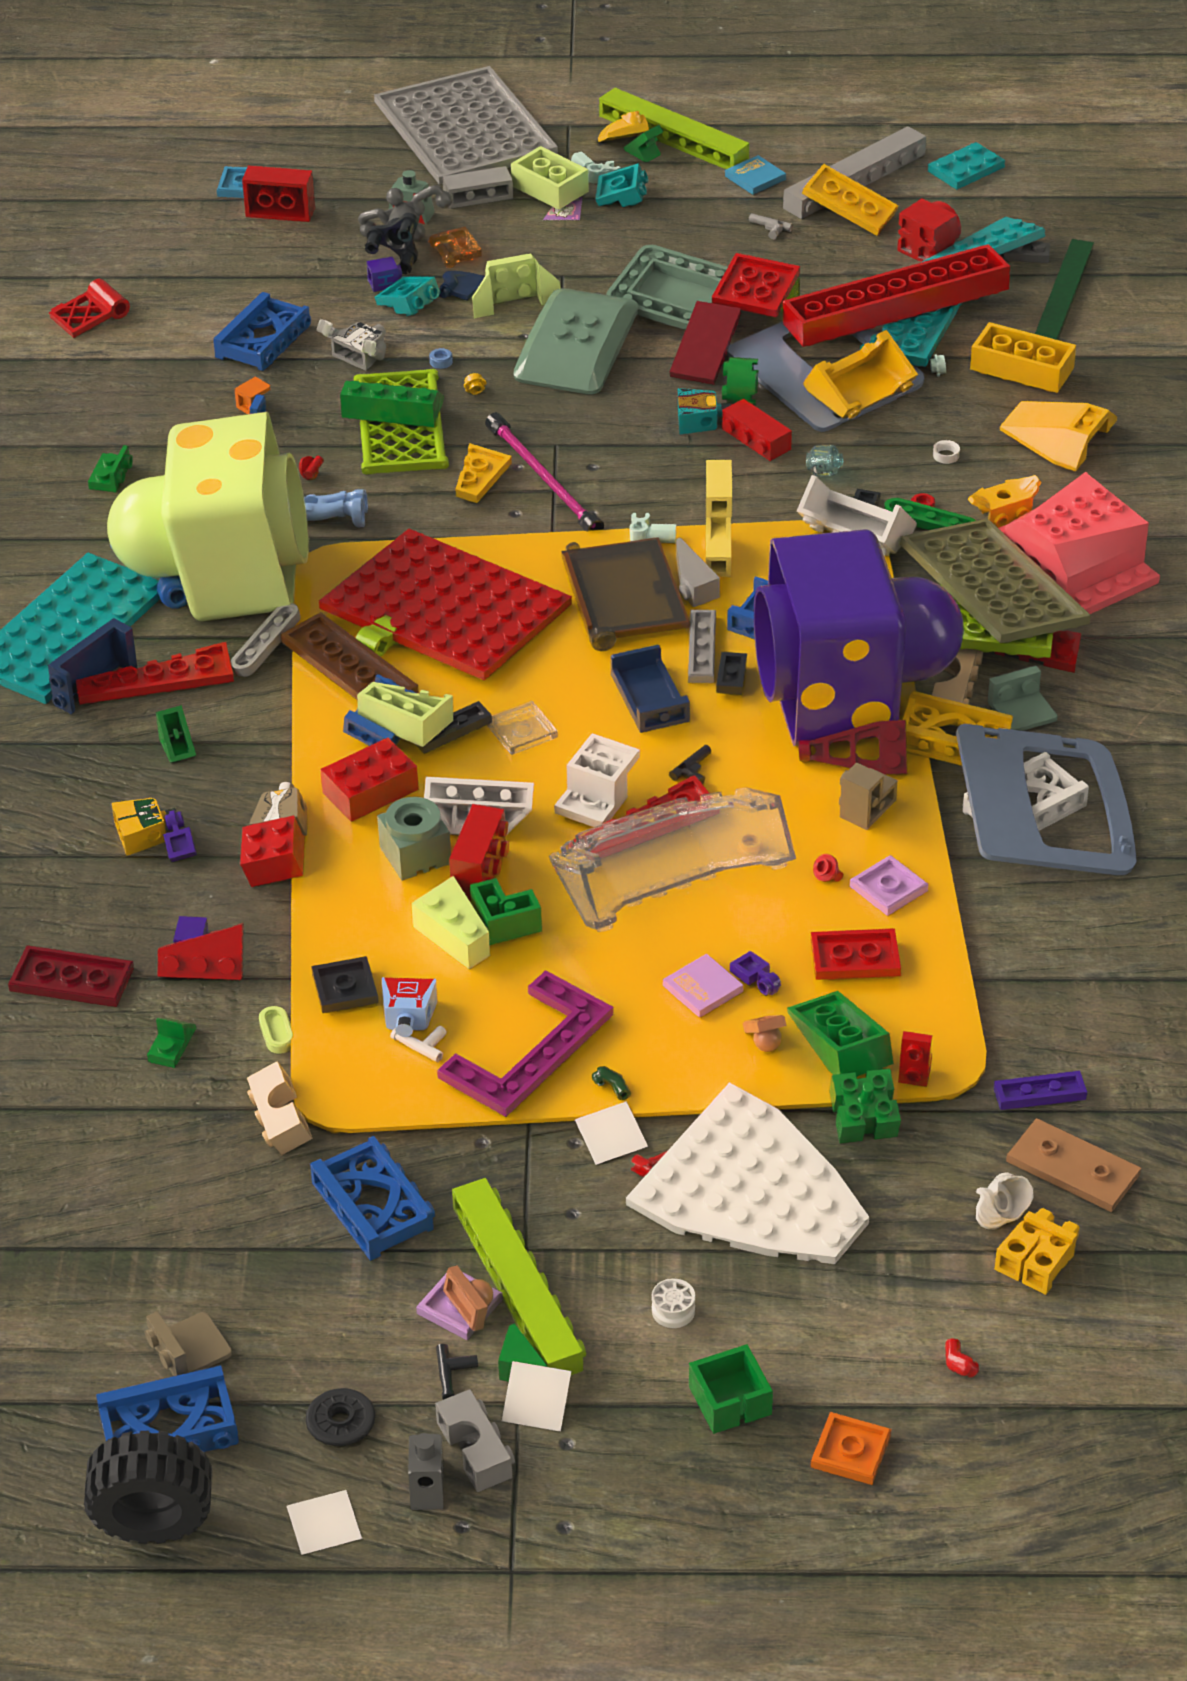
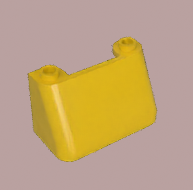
M887 330L877 334L876 337L878 339L875 343H866L861 350L833 364L830 362L826 363L825 360L816 364L803 382L806 390L843 419L848 417L849 420L859 415L861 410L900 390L902 393L909 390L914 385L912 382L918 376V373Z

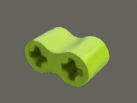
M386 614L375 621V623L393 632L397 630V628L390 625L392 617ZM373 624L361 628L356 636L357 640L380 657L391 646L399 644L393 641L392 632Z

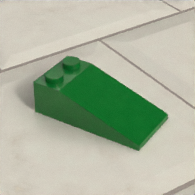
M839 991L787 1008V1012L833 1075L855 1072L857 1078L860 1075L866 1074L867 1071L881 1070L886 1066L894 1064L890 1033Z

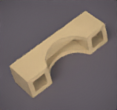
M959 649L955 659L945 669V671L955 677L948 681L936 682L932 696L969 705L970 699H967V697L972 698L974 682L972 681H977L979 666L976 665H981L983 652L976 649Z

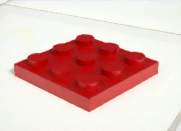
M735 253L712 295V303L741 308L744 311L777 318L783 306V300L787 299L800 275V266Z

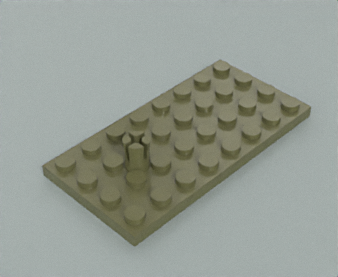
M989 519L901 536L900 545L999 643H1010L1014 640L1032 638L1041 634L1055 633L1056 631L1090 624L1091 615Z

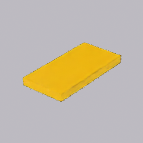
M825 164L821 166L802 191L803 195L876 236L894 216L899 205Z

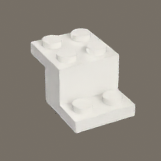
M592 733L567 764V790L554 805L555 814L595 828L609 821L627 799V773L640 758V749Z

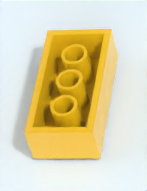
M989 322L972 345L970 370L1000 377L1004 380L1015 381L1026 386L1041 388L1048 392L1058 393L1074 369L1076 345Z

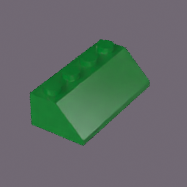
M345 381L340 393L342 418L434 427L444 401V395L438 390Z

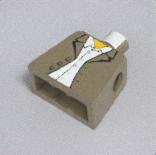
M283 782L279 785V790L263 793L249 825L294 815L303 835H307V805L299 789L295 788L290 782Z

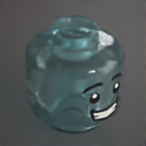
M834 445L813 446L806 455L807 469L811 470L815 476H834L837 474L839 467L843 466V455L839 453Z

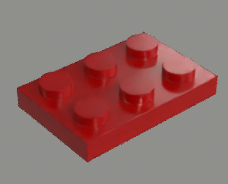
M895 928L811 932L810 940L816 980L901 976Z

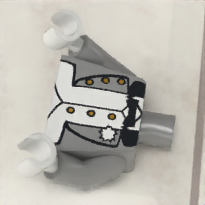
M323 319L319 320L316 331L331 339L332 356L365 371L376 360L384 359L386 352L384 336L386 331L381 324L370 327L357 322L345 329L338 330L332 327L333 324Z

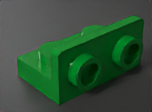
M123 445L118 455L102 453L88 480L89 489L117 492L120 484L125 481L128 469H131L133 464V456L129 453V446Z

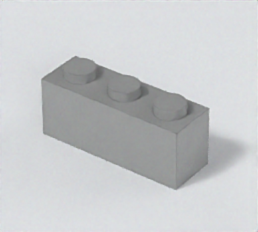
M504 166L443 176V191H447L452 195L453 200L449 208L513 199V182L507 167Z

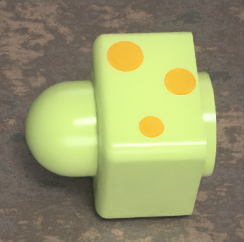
M268 412L183 423L173 426L168 435L165 475L141 479L127 486L113 502L108 515V538L118 559L132 571L144 576L162 578L179 575L189 610L198 621L273 612L277 607L290 605V603L294 604L296 564L306 563L309 554L306 506L294 457L291 453L280 454Z

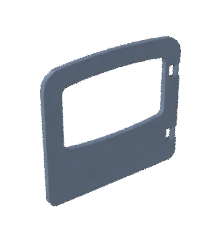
M783 322L729 345L727 351L729 358L758 359V365H754V370H759L758 382L815 430L820 432L829 431L849 420L848 417L845 419L842 417L836 418L835 416L838 414L806 390L803 382L813 368L784 341L793 335L783 325ZM866 329L851 335L863 344L870 342V337L873 334L877 335L878 332L874 329ZM913 366L918 376L912 382L914 385L904 393L900 390L861 410L860 414L855 418L890 403L898 397L918 390L924 383L923 372L917 366Z
M961 724L958 727L956 737L979 852L984 858L993 861L1111 875H1126L1132 871L1137 860L1129 810L1112 755L1104 745L1089 739L1063 738L1058 735L1003 728H985L972 724ZM985 734L995 735L997 739L985 737ZM1063 744L1074 745L1075 748H1067ZM1023 751L1047 752L1048 754L1084 758L1091 763L1106 810L1111 838V854L1056 848L1043 843L1028 794Z

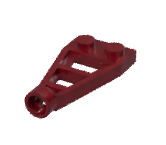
M906 720L877 721L815 740H799L800 761L813 760L851 768L854 764L859 763L885 775L908 774ZM871 736L877 737L879 739V758L874 761L860 758L856 753V744L859 740ZM845 740L850 742V756L848 758H838L830 755V745L833 742ZM811 746H814L816 749L814 755H811Z

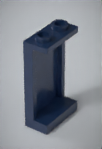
M113 618L48 664L52 700L57 708L63 709L70 714L76 711L74 699L78 697L76 680L114 671L119 666L122 668L129 666L138 667L132 627Z
M659 645L611 655V676L640 733L690 722V701L687 695L680 696L661 659V647Z

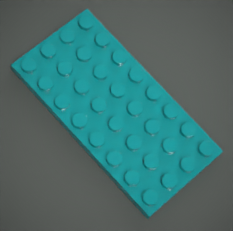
M89 552L86 553L0 630V685L47 704L53 697L49 681L48 664L113 618L131 627L160 600L157 592L159 580L138 574L127 567Z

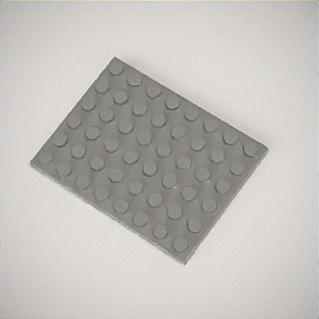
M490 66L374 94V101L439 185L443 184V176L504 166L509 168L511 163L540 146L558 154V146Z

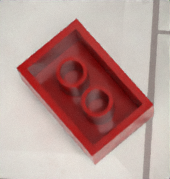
M248 165L242 179L246 217L310 222L315 210L312 170Z
M388 737L320 769L322 793L351 822L419 790L417 765Z
M472 804L449 858L450 878L454 876L470 902V885L494 879L495 875L499 876L502 858L508 855L509 841H506L505 838L508 832V821H505L504 809Z

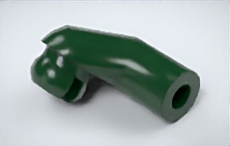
M600 1066L597 1068V1071L592 1073V1080L595 1084L603 1086L605 1082H608L619 1100H625L631 1095L625 1079L616 1071L606 1066Z

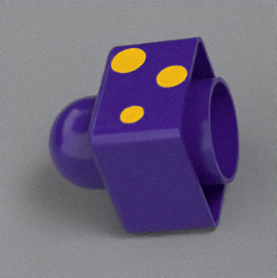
M867 529L771 538L768 585L758 586L754 598L755 648L764 694L769 702L780 701L793 746H799V740H815L877 721L899 720L902 683L923 681L938 675L952 663L959 652L963 640L964 624L960 608L955 599L945 588L925 578H891L879 540L872 531Z

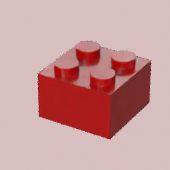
M294 815L242 827L240 865L251 887L303 876L305 838Z

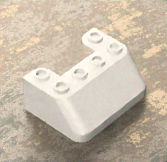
M814 475L811 476L797 509V512L803 517L802 521L810 524L809 527L821 533H823L824 529L832 533L863 529L872 531L877 536L885 556H889L890 553L895 554L901 547V536L913 534L917 525L912 517L899 505H895L893 512L834 492Z

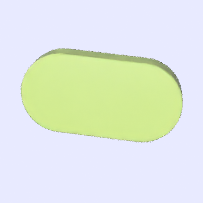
M277 1006L263 1009L259 1014V1024L267 1048L271 1052L278 1054L290 1051L293 1033L287 1012Z

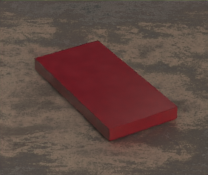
M697 301L669 371L670 377L715 385L740 319L741 308Z
M26 945L8 983V987L11 992L117 1007L134 970V963L130 960Z

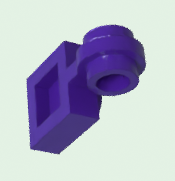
M169 811V814L165 815V821L168 830H173V832L163 834L169 860L174 862L196 856L197 851L190 827L181 829L185 827L181 811Z
M752 951L747 952L730 963V972L748 985L757 981L758 989L762 994L773 995L778 992L781 986L780 978L777 974L770 973V964Z

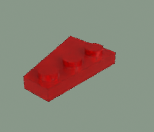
M244 923L159 947L157 977L242 980Z

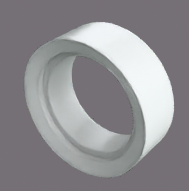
M942 440L934 445L933 458L936 461L950 464L959 459L960 447L957 443L950 440ZM942 450L952 451L954 454L942 455L938 452Z

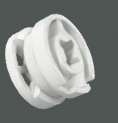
M666 1279L659 1282L652 1291V1315L655 1321L667 1328H680L689 1324L695 1315V1291L693 1287L681 1279ZM676 1285H682V1286H684L685 1288L682 1289V1288L676 1287Z

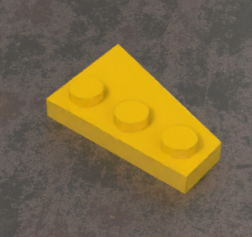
M469 443L463 471L460 473L456 486V497L478 503L512 464V456Z

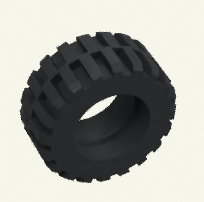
M150 1430L140 1431L137 1434H132V1432L123 1433L119 1438L114 1436L97 1447L87 1462L84 1495L85 1512L99 1530L103 1529L105 1534L111 1537L118 1536L123 1541L129 1542L134 1540L140 1544H147V1542L159 1544L165 1543L169 1539H173V1541L182 1539L184 1534L190 1535L195 1532L210 1513L212 1465L209 1462V1458L203 1450H200L198 1445L192 1441L186 1442L185 1438L179 1435L173 1437L168 1435V1432L150 1433Z

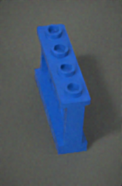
M261 292L213 338L215 358L224 360L227 357L256 366L258 370L264 371L310 326L311 316L309 307L305 305L299 307L270 298L269 293ZM272 324L276 330L275 334L254 338L253 331L256 328H264Z
M375 1136L369 1137L367 1142L326 1161L319 1159L310 1163L312 1184L370 1261L380 1257L382 1251L424 1231L430 1232L434 1230L433 1218L435 1217V1211L429 1201L423 1200L417 1185L413 1181L409 1182L405 1177L401 1164L395 1163L392 1160L387 1146L384 1143L380 1144ZM369 1159L376 1165L374 1168L367 1167V1162H365L362 1166V1171H356V1165ZM354 1184V1192L346 1193L344 1189L349 1188L352 1190L351 1185ZM361 1184L377 1186L390 1191L387 1204L383 1210L374 1205H355L362 1192ZM408 1209L415 1215V1217L405 1222L393 1219L394 1216L398 1219H408V1215L403 1213V1211ZM372 1213V1217L366 1219L364 1214ZM388 1225L392 1227L382 1232Z
M221 1366L96 1394L106 1441L114 1436L119 1438L123 1433L128 1432L137 1434L140 1431L150 1430V1433H158V1430L150 1428L147 1424L156 1418L159 1410L171 1408L175 1412L189 1415V1417L172 1434L168 1433V1435L184 1437L186 1442L192 1441L203 1452L225 1449L239 1443L237 1425ZM219 1397L222 1407L208 1406L209 1399ZM205 1414L217 1415L224 1422L215 1424L214 1420L211 1417L205 1416ZM121 1420L124 1426L113 1433L110 1422Z

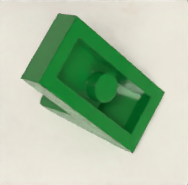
M657 125L642 133L623 147L624 150L644 162H649L660 156L661 152L656 142L658 141L657 136L663 133L661 126Z
M157 1018L158 1035L147 1054L148 1062L175 1068L197 1028L196 1024L170 1018Z

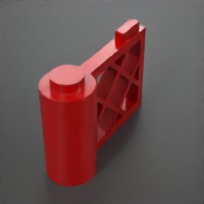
M95 279L90 283L85 293L65 304L61 303L51 309L49 315L61 328L75 338L111 317L115 319L125 317L130 310V303L105 280ZM85 301L89 302L88 306H79ZM70 313L69 317H60V315ZM76 313H85V316L75 317ZM91 313H101L97 316H90ZM72 323H82L74 329L71 327Z

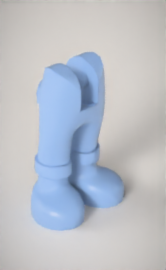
M356 489L348 493L340 491V493L320 496L310 494L304 497L307 521L349 515L356 527L361 528L365 526V513L368 512V498L365 489Z

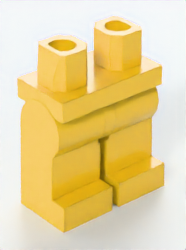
M1041 1208L1036 1214L1028 1211L1024 1216V1220L1016 1226L997 1248L994 1270L1017 1281L1022 1278L1023 1284L1047 1295L1052 1288V1282L1074 1256L1076 1241L1079 1236V1225L1068 1221L1061 1227L1054 1223L1055 1216L1052 1212Z

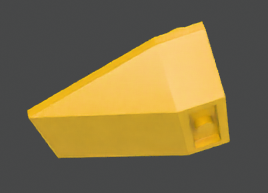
M1021 401L1001 424L1000 431L1051 463L1068 470L1077 471L1086 460L1088 442L1097 431L1107 433L1117 421V416L1110 410L1089 403Z

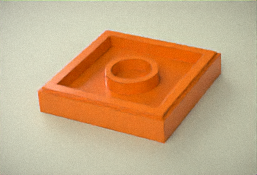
M830 1412L813 1454L811 1468L873 1485L891 1438L892 1429Z

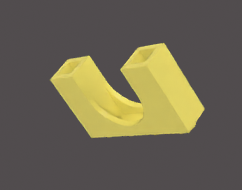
M706 460V564L718 577H731L732 460Z

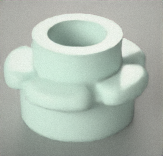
M934 354V359H930L931 373H936L937 377L940 374L946 373V363L944 355L937 356V354Z

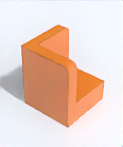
M255 376L236 387V408L246 414H250L249 408L256 394L263 395L271 390L270 385Z

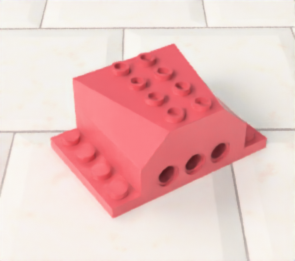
M1086 472L1039 507L998 528L1089 614L1158 584L1160 580V575L1144 563L1149 523Z

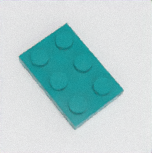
M975 142L929 163L928 172L958 190L1004 168L1005 159Z

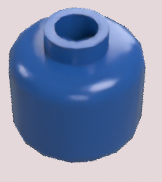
M180 576L162 577L159 579L157 592L162 603L172 609L184 607L187 604Z

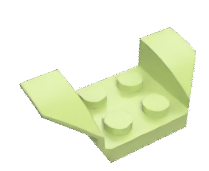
M531 253L487 261L486 276L472 297L474 318L494 315L493 304L527 297L537 296L541 305H545L553 291L561 288L560 281L542 267Z

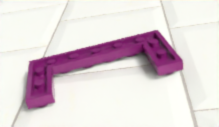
M545 970L528 986V994L567 1015V1017L502 1078L495 1076L455 1053L437 1070L438 1079L507 1117L613 1016V1006Z

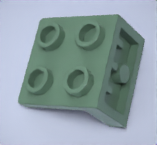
M1037 666L989 679L988 704L994 711L1013 716L1011 730L1024 731L1057 721V714L1039 692L1041 671Z

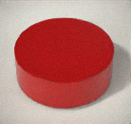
M919 493L911 498L913 502L935 507V498L929 494Z

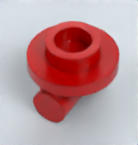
M319 455L315 458L312 456L303 457L299 462L301 476L306 480L315 479L324 459Z
M822 854L814 862L813 873L818 880L827 882L834 879L838 882L843 878L844 874L838 869V862L834 856Z

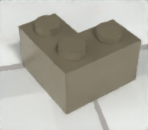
M859 763L854 764L840 778V818L867 830L896 801L898 780Z

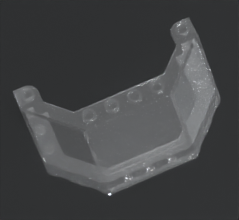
M746 787L736 789V795L722 796L721 792L701 795L700 801L688 802L687 797L675 799L579 832L575 835L576 842L574 840L567 841L560 847V854L559 852H553L549 855V858L585 925L598 932L606 931L613 928V923L617 921L615 913L625 905L630 907L641 904L643 898L664 896L667 894V890L674 887L676 889L687 888L692 885L691 881L712 879L717 876V872L726 869L759 864L771 866L772 869L786 867L788 861L796 859L780 795Z

